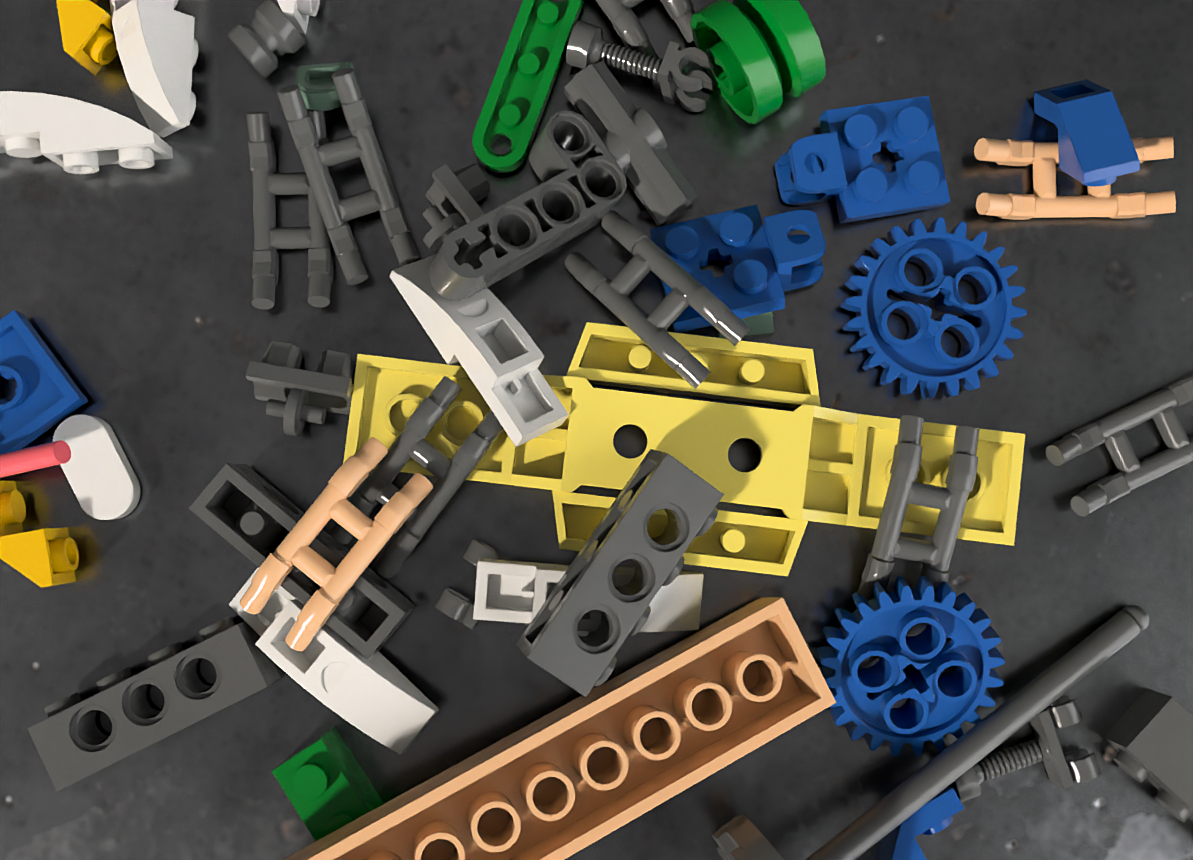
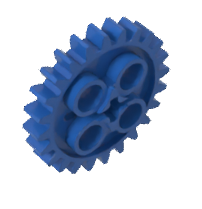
M938 217L933 221L928 232L920 218L915 219L909 224L908 236L898 225L887 232L889 245L879 238L869 245V249L875 259L861 255L855 261L854 265L864 276H850L845 281L844 285L855 291L857 296L845 299L841 302V308L856 312V318L850 320L842 327L845 331H859L861 337L850 347L851 352L867 349L871 354L862 367L865 371L878 365L884 368L880 378L881 385L889 384L897 377L901 378L900 394L902 395L912 393L917 384H920L923 399L934 398L939 385L946 398L958 395L959 382L968 391L980 387L978 373L987 379L999 374L998 368L992 359L1003 362L1013 358L1014 354L1004 344V341H1015L1023 338L1024 333L1010 325L1012 320L1027 315V310L1012 305V299L1026 291L1025 287L1009 286L1007 278L1012 276L1018 270V267L1010 265L1000 268L997 261L1002 256L1005 248L1000 246L990 252L983 249L987 238L985 231L971 240L967 239V223L964 221L957 224L950 233L946 231L943 217ZM906 262H915L923 268L926 275L923 287L915 286L908 281L904 272ZM960 279L968 280L976 287L978 296L975 304H969L960 297L958 292V282ZM892 290L898 296L909 301L898 302L889 299L887 291ZM931 298L936 300L934 309L945 313L934 320L930 318L932 309L923 305L924 302ZM890 313H898L907 320L909 334L906 340L898 339L889 332L887 318ZM958 316L976 318L979 321L978 328H975L966 320L958 318ZM944 330L953 332L960 340L961 351L957 358L951 357L942 349L941 335Z
M897 576L894 592L889 593L885 591L878 581L874 582L873 592L875 598L867 601L857 592L852 594L858 609L850 613L844 609L837 608L835 613L842 624L841 628L824 627L822 632L831 646L816 648L819 662L824 665L819 669L836 701L835 704L830 706L831 716L837 726L845 724L851 740L855 741L864 735L871 751H875L880 747L884 740H886L892 756L896 757L904 743L910 744L916 756H921L924 741L931 740L934 746L939 751L944 750L943 735L950 732L958 739L964 735L960 725L965 720L975 725L981 721L980 716L975 710L978 705L985 707L995 706L996 702L986 688L1003 686L1004 683L996 670L993 669L1005 664V658L995 648L1001 642V638L992 626H989L992 621L982 608L975 609V602L965 592L956 597L955 590L946 581L940 584L934 592L933 585L927 577L921 576L917 581L915 589L910 590L904 578ZM918 623H927L926 628L920 634L906 636L912 626ZM946 638H951V641L946 642ZM870 656H880L879 661L869 668H859L860 663ZM913 664L911 668L905 669L906 666ZM958 665L951 675L939 677L945 668ZM911 698L905 706L892 709V706L898 700Z

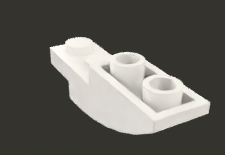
M109 0L111 21L124 73L137 106L150 130L159 137L164 138L190 125V120L194 115L196 107V97L194 92L191 91L192 68L198 57V42L194 39L195 17L175 11L174 8L178 0Z
M0 91V153H7L10 156L21 158L44 155L63 167L64 171L73 174H91L99 171V165L118 163L124 168L145 169L154 166V160L173 158L172 147L153 131L128 117L104 107L74 98L45 93Z
M436 254L391 271V280L446 363L450 365L457 361L460 362L516 447L563 424L569 414L538 370L545 356L511 312L488 288L461 301L448 300L440 296L432 288L428 271Z
M479 558L473 619L531 623L570 565ZM616 566L612 576L614 587L627 584L634 575L635 567ZM680 571L672 583L667 586H661L649 604L651 607L650 615L639 632L699 630L704 574L702 572ZM591 610L585 613L578 622L577 631H596L601 623L600 610Z
M258 567L229 603V606L261 636L255 645L299 685L343 719L398 754L405 753L438 713L439 709L379 651L367 659L326 623L318 630L304 651H296L289 647L285 637L297 621V616L304 607L302 603L280 586L272 594L259 614L248 613L240 605V600L251 585V580L259 569Z

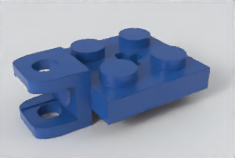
M929 96L825 110L818 117L822 134L811 135L797 140L789 147L788 152L781 155L774 164L780 196L783 202L790 205H808L827 202L835 197L840 223L936 209L951 202ZM881 147L888 149L895 158L896 163L892 165V172H886L884 164H875L873 160V155L881 151ZM791 171L793 173L794 183L791 180Z
M755 204L649 229L650 238L657 246L711 291L740 319L785 309V291L809 286L823 277L824 266L820 257L825 253L826 242L818 217L815 212L810 210H794L764 217L763 225L758 206ZM795 230H803L808 233V235L799 234L788 236L792 231ZM712 260H721L729 264L724 267V275L720 277H714L711 270L702 271L701 269ZM807 264L802 268H793L794 266ZM661 280L666 297L672 289ZM690 305L672 323L674 333L712 326Z
M13 310L0 319V377L3 376L11 381L16 379L17 382L14 398L11 401L0 399V454L24 448L88 402V400L23 313Z

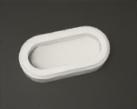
M74 415L61 422L55 430L53 442L63 440L70 447V460L67 463L60 464L83 510L93 518L100 520H115L129 515L139 502L140 484L110 425L101 418L89 415Z

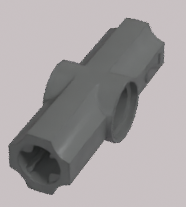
M603 61L597 64H590L575 74L574 78L564 87L565 95L577 113L582 115L591 124L621 167L627 183L655 223L660 226L665 222H669L695 202L698 195L682 174L681 169L666 151L667 143L658 125L642 107L637 109L606 64Z

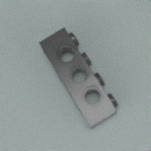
M650 449L516 643L526 658L585 697H587L594 685L600 686L612 673L617 661L615 654L627 636H633L638 633L646 623L651 612L649 604L661 586H667L672 583L680 573L685 561L682 555L695 536L700 537L705 534L714 523L718 514L716 505L724 494L670 454ZM664 509L668 517L667 527L658 537L650 538L647 532L648 520L654 512ZM632 559L635 566L632 579L623 586L614 587L612 576L615 567L624 560ZM591 610H600L601 623L598 629L587 636L578 635L577 627L581 617Z
M230 463L224 465L188 508L258 567L262 565L270 553L277 549L305 514L248 465ZM324 529L320 531L309 545L310 548L335 568L349 553L346 547L336 542ZM293 565L294 568L280 586L305 606L316 590L321 587ZM367 567L341 599L337 608L326 621V624L368 659L384 646L416 606L370 567Z
M229 616L200 630L199 633L203 642L184 650L179 641L148 656L147 658L152 667L134 676L130 668L127 667L97 681L96 685L100 693L84 701L81 700L78 692L45 707L44 710L48 718L27 729L56 791L58 792L282 679L274 662L255 645L261 636L246 621L235 625L232 617ZM200 658L209 660L216 669L217 678L213 686L204 684L197 675L196 669ZM149 684L158 687L164 695L162 711L155 710L147 701L146 691ZM98 710L107 714L111 720L112 732L110 736L101 733L96 726L95 718Z

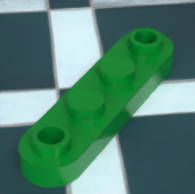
M552 0L522 1L472 137L476 157L480 164L489 171L508 173L516 170L525 161L566 53L570 35L582 10L584 0H564L562 2H553ZM506 139L512 144L510 150L505 154L495 153L492 150V145L496 140Z

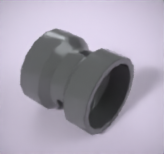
M265 0L255 9V18L251 20L252 24L250 26L238 24L226 34L236 48L264 78L268 77L278 68V59L276 57L279 55L283 56L285 53L294 54L306 43L300 32L271 0Z

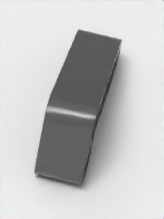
M567 110L556 112L549 118L532 144L529 151V161L542 184L456 229L447 236L428 270L432 288L440 296L454 301L470 298L597 225L624 195L627 186L626 177L621 167L591 124L582 115ZM544 210L552 213L557 221L550 218ZM499 234L509 237L515 246L505 243ZM475 254L477 260L474 263V265L471 266L467 262H469Z

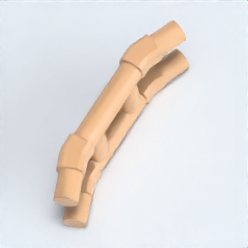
M1173 136L1131 139L1140 163L1150 160L1169 159L1174 156ZM981 138L974 147V155L978 160L996 162L999 165L1028 166L1032 164L1033 194L1009 193L1004 195L982 193L976 201V210L980 215L998 216L1001 219L1012 220L1069 217H1110V219H1122L1176 212L1175 191L1116 193L1111 195V184L1097 187L1087 186L1088 195L1057 196L1056 164H1059L1058 142Z
M371 437L354 456L351 455L328 481L329 484L277 549L270 553L251 580V585L240 600V605L245 611L251 614H259L272 594L278 590L284 579L294 568L293 565L317 583L321 588L316 590L297 616V621L285 637L287 645L296 651H304L348 590L391 536L399 530L414 512V509L433 489V485L425 476L416 473L383 506L375 516L374 521L346 500L368 477L369 472L388 453L387 448L376 438ZM331 518L358 539L357 543L337 568L309 547Z

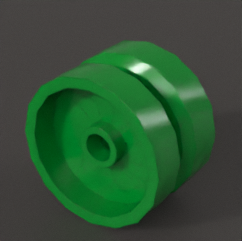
M715 0L692 14L690 25L696 48L706 53L709 59L710 70H706L724 100L747 123L756 124L779 110L783 102V94L789 97H799L820 84L826 75L825 57L819 37L808 14L798 0H732V3L727 0Z

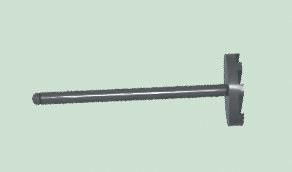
M1135 604L1124 607L1122 611L1115 614L805 860H856L1136 637L1140 631L1146 629L1149 624L1147 611ZM738 813L712 835L719 846L716 849L723 860H784L757 827L741 813Z

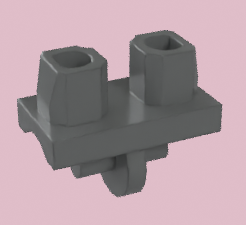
M445 164L433 171L431 177L434 179V183L425 195L432 206L427 208L422 214L432 227L423 238V243L429 251L439 250L447 236L453 231L485 214L477 202L488 196L491 187L488 178L477 164L469 165L455 172H452L448 165ZM499 234L505 243L510 244L512 242L509 237ZM474 254V256H473L472 258H473V259L475 260V262H476L477 258H476V256H475V254Z
M272 340L261 362H249L245 376L247 380L253 381L255 398L268 401L266 414L283 418V429L286 435L298 437L304 428L305 422L323 424L326 411L350 415L353 392V364L349 354L332 350L324 351L321 353L316 372L299 369L303 357L300 348L291 343Z

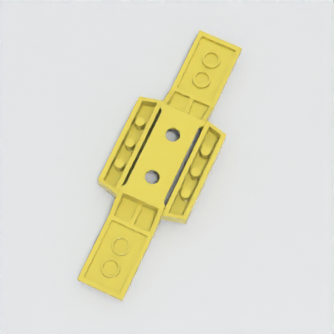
M587 322L567 375H543L569 414L563 424L518 447L514 445L506 431L503 430L466 478V480L552 490L559 549L580 551L616 498L572 492L581 485L622 490L650 449L665 452L724 495L719 502L781 509L787 516V518L718 510L717 517L709 530L700 537L695 536L682 555L685 559L684 564L788 576L808 521L870 529L878 528L891 477L890 469L893 461L894 447L898 440L900 419L856 414L821 407L813 349L741 340L734 346L728 339L668 332L711 371L702 383L694 389L628 327ZM357 354L343 463L351 455L354 456L371 437L379 440L388 450L415 410L429 396L444 376L458 384L462 391L448 407L428 436L425 437V440L451 460L487 413L492 410L462 366ZM591 384L796 409L794 411L593 388ZM930 422L923 423L921 463L917 480L914 482L946 488L947 484L945 481L950 455L953 453L955 429L957 426ZM635 425L646 434L647 446L639 457L625 458L616 452L613 438L616 431L622 426ZM978 428L977 473L972 492H969L957 539L1014 546L1025 434ZM737 439H750L760 449V462L750 472L737 471L728 460L729 447ZM412 458L408 460L400 471L435 476ZM908 504L901 532L933 536L940 509ZM664 509L654 512L648 520L647 532L650 538L658 537L667 527L668 517Z

